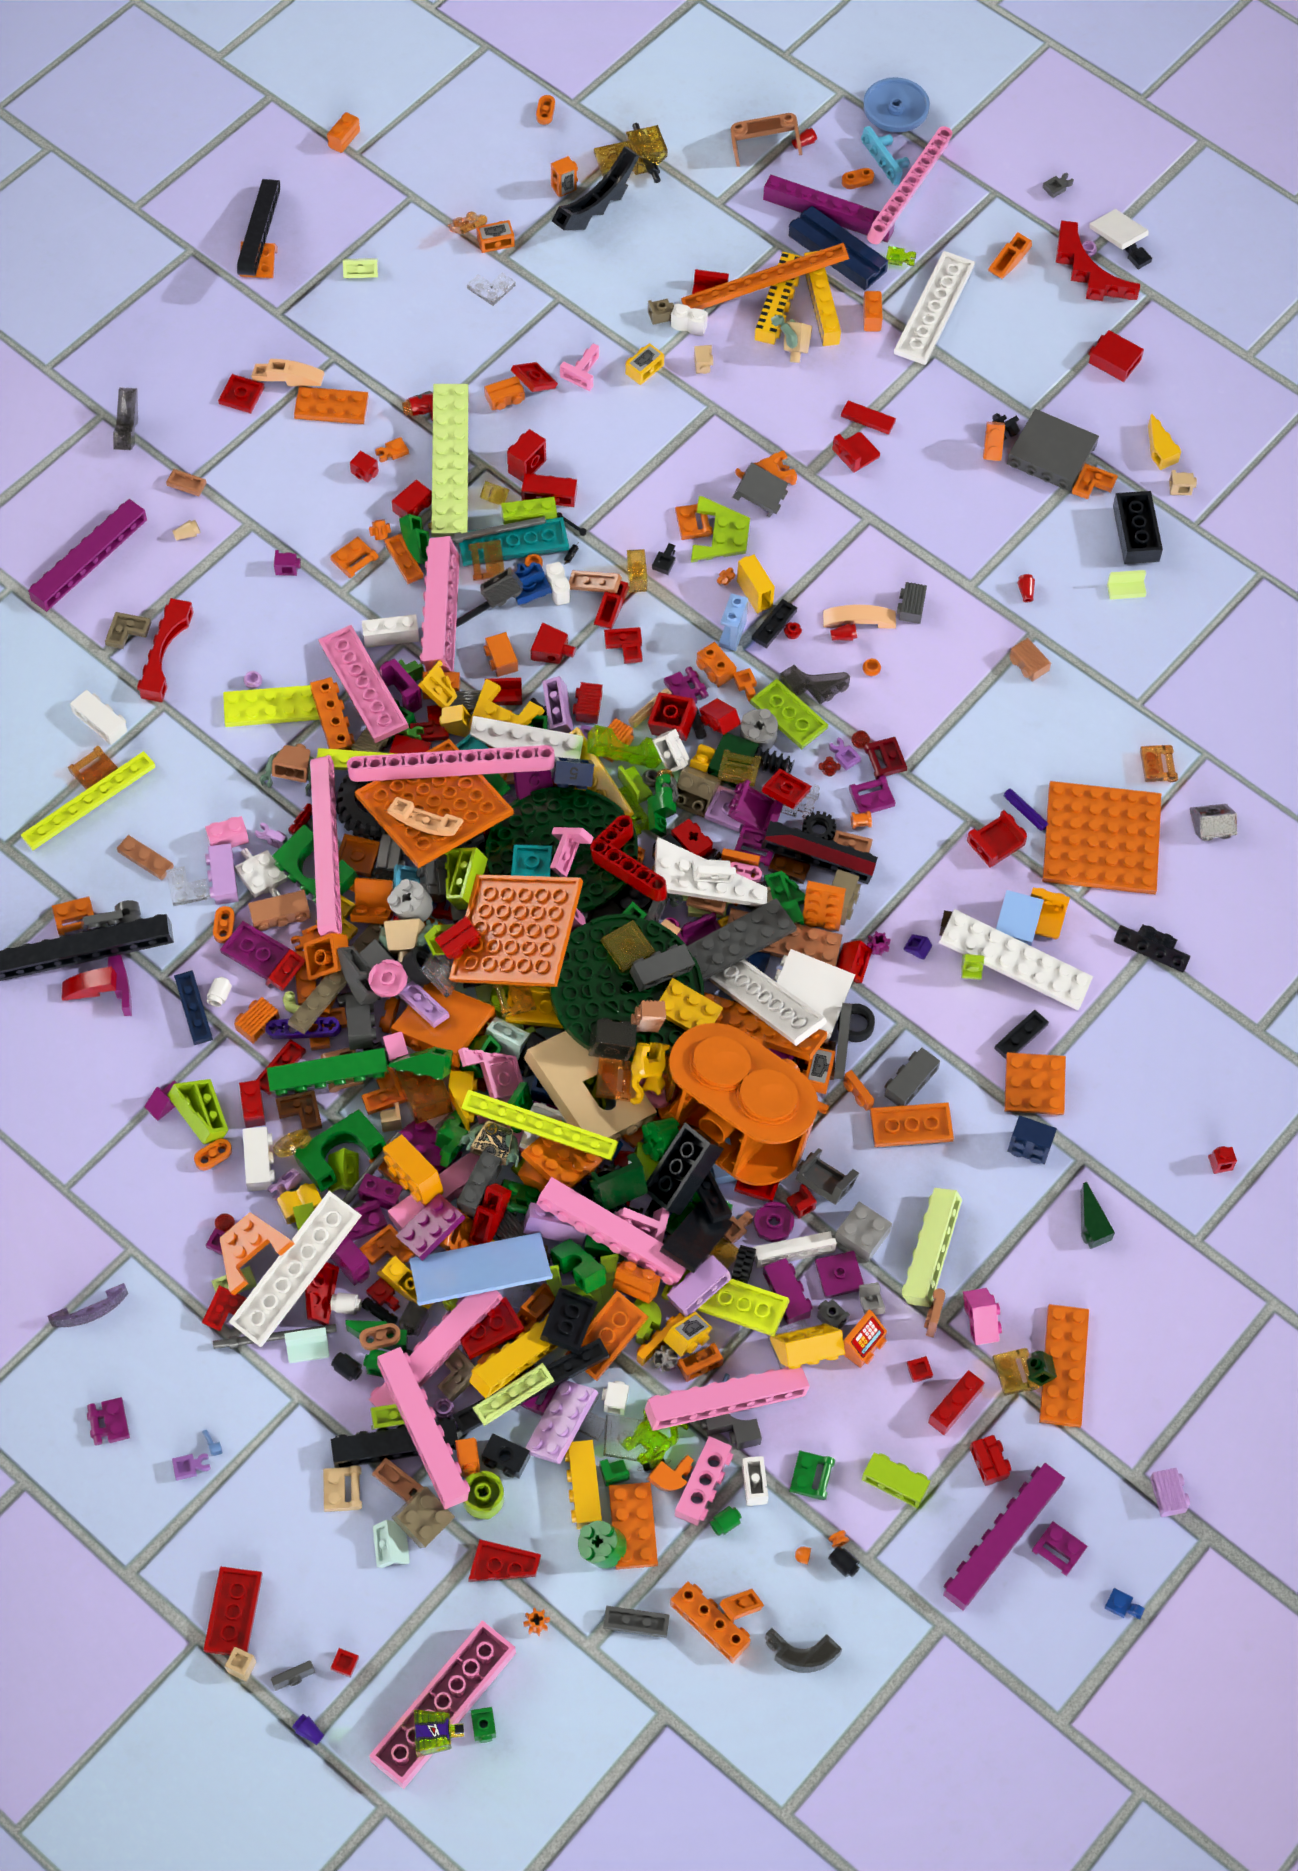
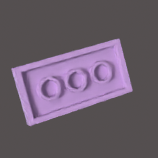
M567 1380L559 1384L525 1447L530 1450V1455L560 1464L598 1392L594 1388Z

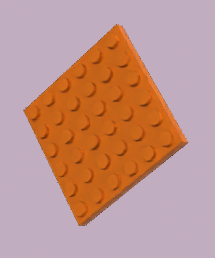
M448 739L426 752L455 751L459 749ZM482 774L372 781L355 791L356 798L418 869L514 814L513 808ZM399 797L413 802L415 808L441 817L449 814L463 819V823L454 835L439 836L410 827L394 818L387 810L395 798Z
M1050 781L1042 882L1156 895L1162 793Z
M476 874L465 916L472 921L482 937L475 947L466 948L460 958L453 960L449 980L461 983L557 987L583 880L576 877Z

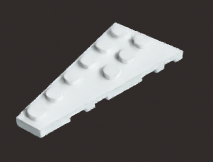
M473 716L470 736L493 748L549 745L554 749L555 757L580 759L584 736L477 716Z
M657 837L654 872L666 880L667 893L761 907L767 903V887L737 873L731 883L694 881L693 860L707 859Z

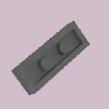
M606 1606L603 1629L667 1638L670 1615Z

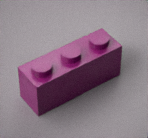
M784 1258L764 1266L763 1275L771 1292L789 1298V1304L783 1317L787 1326L810 1318L813 1307L809 1298H805L803 1294L804 1287L801 1281H797L795 1277L796 1271L793 1264L788 1263L787 1259Z

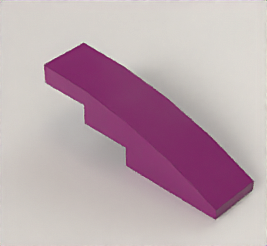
M121 955L108 957V967L112 966L117 973L116 997L117 999H122L124 1016H132L129 980Z

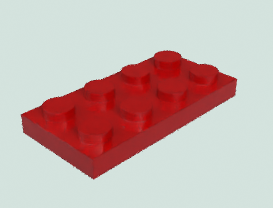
M220 1566L203 1649L204 1652L230 1656L234 1647H237L248 1653L263 1576L262 1572Z

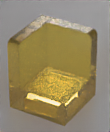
M485 481L480 498L501 505V503H505L510 489Z

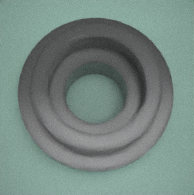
M650 769L643 773L642 781L649 787H655L656 778L660 775L657 771Z

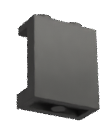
M751 462L732 498L738 501L741 497L768 511L767 517L770 518L773 513L777 514L781 507L779 502L786 497L788 493L786 488L789 483Z
M818 1148L814 1153L811 1152L805 1161H801L796 1170L798 1171L796 1180L836 1205L853 1187L859 1172L852 1169L847 1175H844L819 1158L822 1150Z

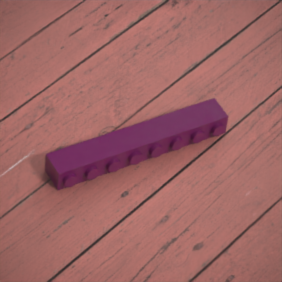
M771 174L764 186L763 200L800 213L813 206L841 227L864 235H868L872 223L880 213L879 211ZM895 223L882 241L888 243L894 232Z
M131 499L122 503L102 524L96 526L91 534L84 537L80 544L71 549L50 571H47L37 583L31 585L28 590L31 601L47 612L147 521L145 510Z
M1044 1463L1041 1468L1037 1466L1030 1475L1033 1477L1029 1483L1025 1481L1018 1490L1021 1494L1017 1499L1013 1497L1006 1506L1008 1510L1004 1515L1002 1513L998 1515L994 1521L996 1525L992 1531L987 1529L981 1538L983 1540L981 1545H975L968 1554L971 1556L967 1562L963 1560L956 1569L958 1574L955 1578L950 1577L944 1584L945 1592L943 1596L964 1611L1063 1484L1065 1477L1047 1463Z

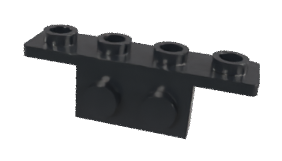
M1142 924L1138 932L1120 925L1114 938L1115 943L1180 972L1185 971L1191 957L1174 949L1178 939Z

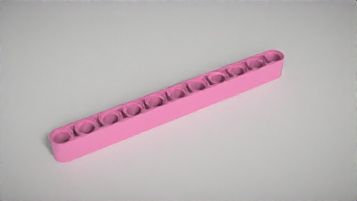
M942 126L937 130L874 220L867 235L870 243L880 244L947 148L953 134L950 128Z
M540 745L355 756L347 761L349 778L354 782L547 771L555 766V754L551 746Z
M330 755L311 759L310 761L317 927L321 937L330 933H342L334 763Z

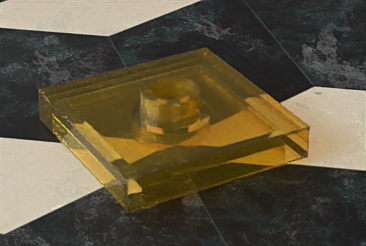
M634 920L601 939L602 944L622 972L632 967L633 962L640 958L646 959L655 953V950Z

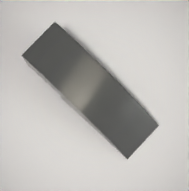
M353 946L338 948L337 953L340 965L354 997L360 1005L375 1003L379 996L373 992L368 982L371 968Z

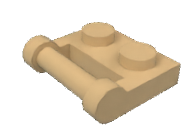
M360 1466L323 1469L324 1512L362 1509L359 1486ZM345 1476H351L350 1502H345Z

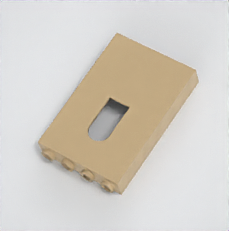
M566 1031L527 1050L524 1057L525 1061L568 1124L619 1141L625 1134L631 1135L639 1127L654 1121L653 1119L657 1111L645 1093L643 1100L639 1104L633 1105L630 1102V1099L635 1098L636 1091L632 1087V1074L623 1062L609 1060L590 1052L577 1043ZM598 1074L615 1098L616 1106L612 1110L602 1109L583 1082Z

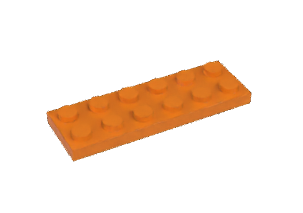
M1048 1305L1044 1352L1052 1356L1057 1378L1042 1385L1039 1423L1081 1428L1089 1309Z

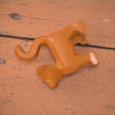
M785 451L774 453L754 463L791 485L796 484L797 473L795 470L789 469L790 467L787 465H783L782 459H787ZM739 468L735 470L736 475L742 479L745 472H742Z

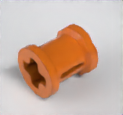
M867 811L860 814L851 812L852 829L861 826L872 827L871 812Z

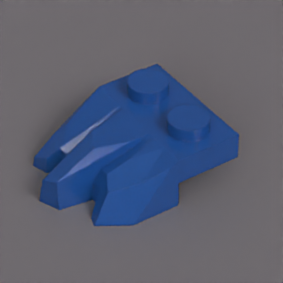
M532 562L529 567H526L524 563L517 564V571L514 573L523 583V591L519 596L515 597L518 605L552 593L540 564Z

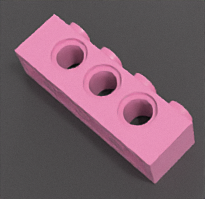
M708 1437L675 1509L676 1517L698 1526L700 1520H705L708 1509H706L708 1502H713L717 1493L714 1489L717 1483H722L725 1476L723 1469L725 1465L729 1466L734 1454L731 1453V1445L713 1437ZM711 1460H716L719 1463V1465L716 1467H712L708 1464V1462ZM707 1478L711 1483L703 1485L700 1483V1480ZM693 1497H700L702 1502L695 1504L691 1499Z

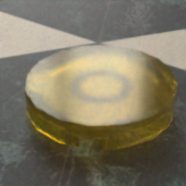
M300 1129L285 1135L275 1143L273 1147L274 1153L282 1158L295 1154V1149L299 1147L301 1149L305 1148L311 1141L309 1131Z

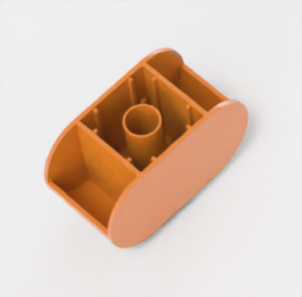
M708 1023L695 1026L684 1032L673 1045L669 1057L670 1077L676 1083L677 1095L681 1089L683 1090L675 1117L680 1126H677L679 1131L684 1123L700 1128L724 1148L715 1164L743 1183L763 1186L777 1183L788 1177L801 1161L818 1111V1097L810 1080L800 1072L795 1062L787 1058L781 1059L768 1049L767 1044L757 1036L750 1037L736 1027L720 1023ZM670 1105L664 1108H657L660 1120ZM727 1138H730L731 1145L725 1142Z

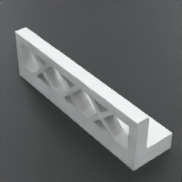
M831 1231L754 1246L752 1248L756 1249V1267L761 1268L784 1258L790 1262L834 1253L837 1243L836 1239L832 1238Z

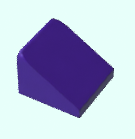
M912 934L903 949L924 960L932 948V944L928 937Z

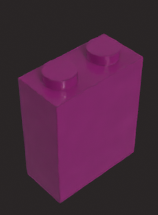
M347 1235L330 1258L355 1286L368 1279L370 1269L367 1257Z

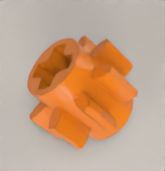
M384 519L373 521L372 526L369 527L370 536H374L375 540L388 538V533H391L390 523L386 524Z
M533 1608L531 1614L525 1613V1617L529 1621H525L523 1624L524 1627L529 1626V1634L535 1632L540 1636L542 1630L548 1631L545 1623L550 1622V1617L544 1618V1609L539 1612L536 1611V1608ZM534 1619H538L540 1625H535Z

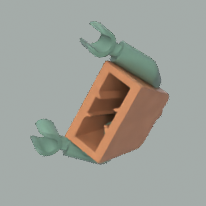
M297 744L295 747L285 745L280 751L272 754L265 768L266 774L260 777L262 786L265 780H268V788L272 786L271 774L274 777L304 783L309 781V784L305 787L306 795H308V790L311 789L310 761L314 759L310 756V750L306 749L303 744Z

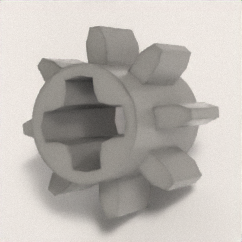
M661 1346V1349H655L653 1355L655 1368H661L662 1372L670 1371V1368H676L678 1355L673 1349H670L669 1346Z

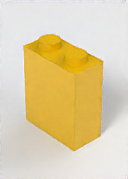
M755 554L743 557L738 561L737 583L756 613L772 608L775 586Z

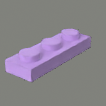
M413 981L406 984L403 991L398 994L433 1028L449 1018L448 1011Z

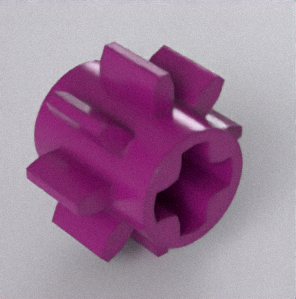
M875 931L873 936H868L869 942L867 946L872 949V955L879 954L882 956L884 951L889 952L888 945L891 939L886 938L885 932L882 934Z

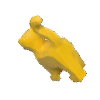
M650 1042V1045L647 1043H637L631 1064V1082L633 1089L636 1091L635 1098L630 1099L633 1105L639 1104L643 1100L644 1092L648 1090L654 1091L656 1095L661 1094V1090L666 1084L662 1075L665 1068V1052L669 1050L670 1045L658 1042ZM647 1078L643 1087L639 1085L640 1080Z

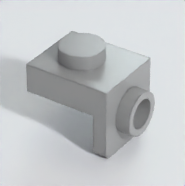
M879 1283L860 1285L859 1297L864 1315L869 1309L875 1315L884 1314L885 1306L880 1295Z

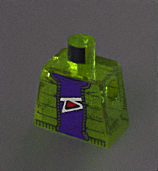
M414 1710L417 1757L452 1749L451 1738L464 1737V1723L451 1724L449 1713Z

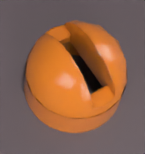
M799 1547L795 1552L796 1560L808 1565L811 1548Z

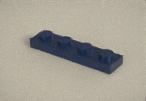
M193 970L174 975L193 1044L197 1045L212 1041V1034Z

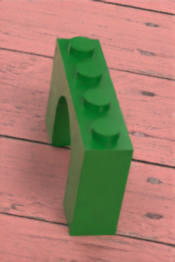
M304 824L272 857L276 861L274 865L281 872L285 870L288 873L287 877L294 884L298 882L301 885L299 888L304 890L306 895L310 893L314 897L312 901L316 904L315 879L304 876L302 871L305 859L314 851L313 832ZM343 859L339 862L341 895L354 884L356 877L360 878Z
M359 1109L292 1151L299 1167L320 1192L338 1182L334 1170L325 1161L326 1155L333 1147L343 1143H353L358 1145L372 1160L386 1146L384 1137Z

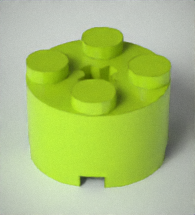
M481 1471L473 1473L465 1479L470 1487V1492H468V1500L463 1502L464 1508L475 1518L491 1519L502 1509L504 1504V1488L500 1478L492 1472ZM484 1493H487V1496H479V1494L483 1495Z

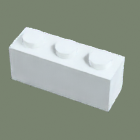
M416 614L362 621L365 648L419 642Z
M85 690L70 703L73 714L110 745L127 732L126 720L121 715H116L108 704L104 705L95 693L91 694L88 690Z
M267 1127L243 1129L248 1192L267 1190L272 1185V1182H275V1172L271 1170L270 1164L274 1163V1155L269 1150V1146L273 1145L272 1133L268 1134Z

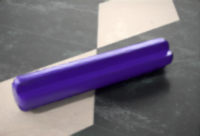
M1011 788L1005 791L1004 797L1040 831L1046 829L1048 822Z

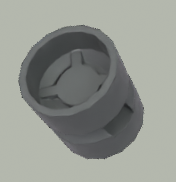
M122 901L114 907L115 911L122 910L123 919L119 923L132 922L141 918L139 903L136 901Z

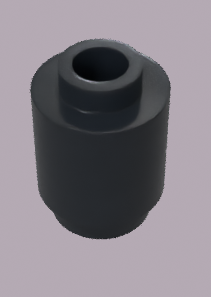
M339 1352L331 1363L334 1371L348 1381L357 1380L363 1371L361 1370L362 1364L347 1353Z
M840 1546L828 1557L831 1565L845 1577L849 1575L853 1577L860 1569L858 1566L860 1561L847 1549H842Z

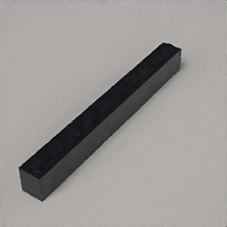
M157 914L150 918H139L132 922H122L114 926L99 927L96 930L81 931L78 934L63 935L51 940L44 939L41 942L27 943L15 948H5L0 951V981L174 943L172 923L167 914Z

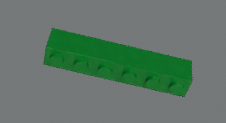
M380 1048L267 1068L270 1092L276 1093V1096L288 1094L287 1091L290 1090L304 1092L307 1091L308 1087L315 1086V1089H322L327 1087L326 1084L334 1083V1086L345 1085L346 1081L349 1080L363 1082L366 1081L365 1078L373 1077V1079L385 1078V1074H389L386 1050Z

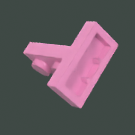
M593 343L589 349L587 348L583 358L576 362L575 367L563 361L560 365V377L590 391L593 388V375L589 374L588 371L599 358V346Z
M554 827L551 834L560 842L550 869L560 877H567L579 844H591L593 836L583 828Z
M625 1207L615 1212L616 1216L663 1243L670 1213L663 1207L654 1211L653 1218Z

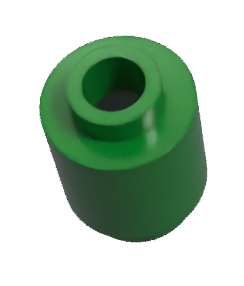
M728 1506L712 1517L713 1520L709 1523L718 1536L721 1534L725 1535L741 1524L740 1518L742 1516L735 1507L731 1508Z

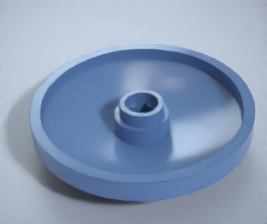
M898 77L885 78L871 85L865 93L863 103L864 113L868 120L876 127L889 132H906L919 127L926 120L930 107L929 97L920 85L911 80Z

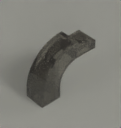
M773 1628L765 1636L766 1645L772 1651H778L774 1660L784 1668L795 1672L810 1673L824 1669L833 1663L842 1652V1648L827 1634L816 1645L807 1649L791 1646Z

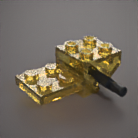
M634 123L632 125L634 130L626 132V141L594 148V155L603 177L611 169L623 147H629L640 155L632 170L635 175L648 172L652 175L654 183L661 181L658 164L667 157L668 149L658 125L640 129L639 123Z

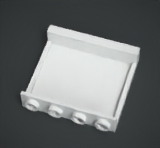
M790 949L788 956H783L780 964L783 968L782 970H777L774 980L825 1017L827 1023L820 1029L827 1031V1038L824 1043L828 1044L841 1012L842 1003L845 1002L855 974Z

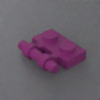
M691 666L685 669L687 676L683 677L681 672H677L664 678V683L672 695L693 698L695 704L697 703L696 696L700 695L702 699L709 696L706 686L700 682L698 673ZM691 682L695 686V688L691 689L688 685Z
M122 1397L101 1402L103 1410L99 1411L96 1410L94 1403L87 1405L88 1413L86 1415L87 1420L91 1424L90 1436L94 1440V1445H101L103 1443L102 1437L108 1436L109 1443L130 1438ZM104 1418L106 1427L100 1428L98 1420Z

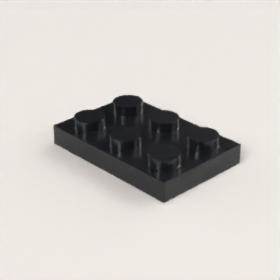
M560 1287L540 1340L578 1354L598 1302Z

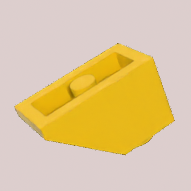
M463 704L442 708L440 724L449 734L466 737L470 734L468 725L472 716Z

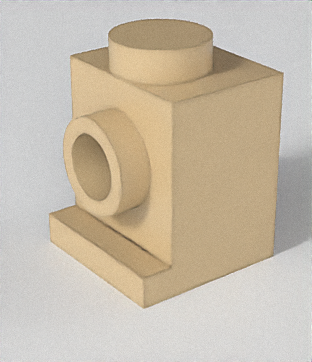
M712 345L694 346L696 374L710 373V366L713 365Z
M1172 470L1169 478L1170 495H1192L1193 488H1196L1197 478L1194 477L1193 473H1176V470Z

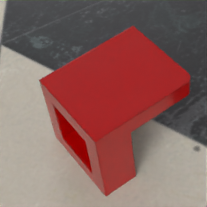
M803 1184L800 1185L798 1192L789 1196L786 1200L799 1219L816 1209V1199Z

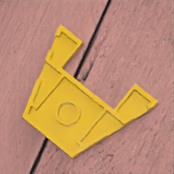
M486 679L468 729L469 731L471 730L473 716L527 726L537 715L541 716L545 711L539 705L529 701L522 712L516 715L493 703L492 701L500 692L501 687Z

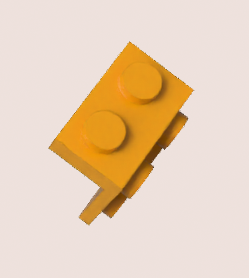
M1033 887L1031 897L1044 900L1035 934L1058 939L1070 897L1062 893L1049 892L1044 888Z

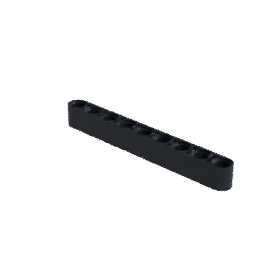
M262 179L238 258V275L256 276L279 198L280 180Z

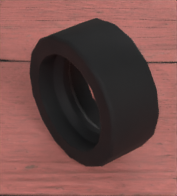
M415 947L403 957V968L407 976L414 983L425 986L439 975L438 963L426 949Z
M852 1004L851 1015L858 1014L867 1019L868 1025L865 1030L860 1032L849 1030L848 1041L862 1042L872 1035L875 1026V1016L867 1006ZM841 1012L838 1017V1031L840 1027Z

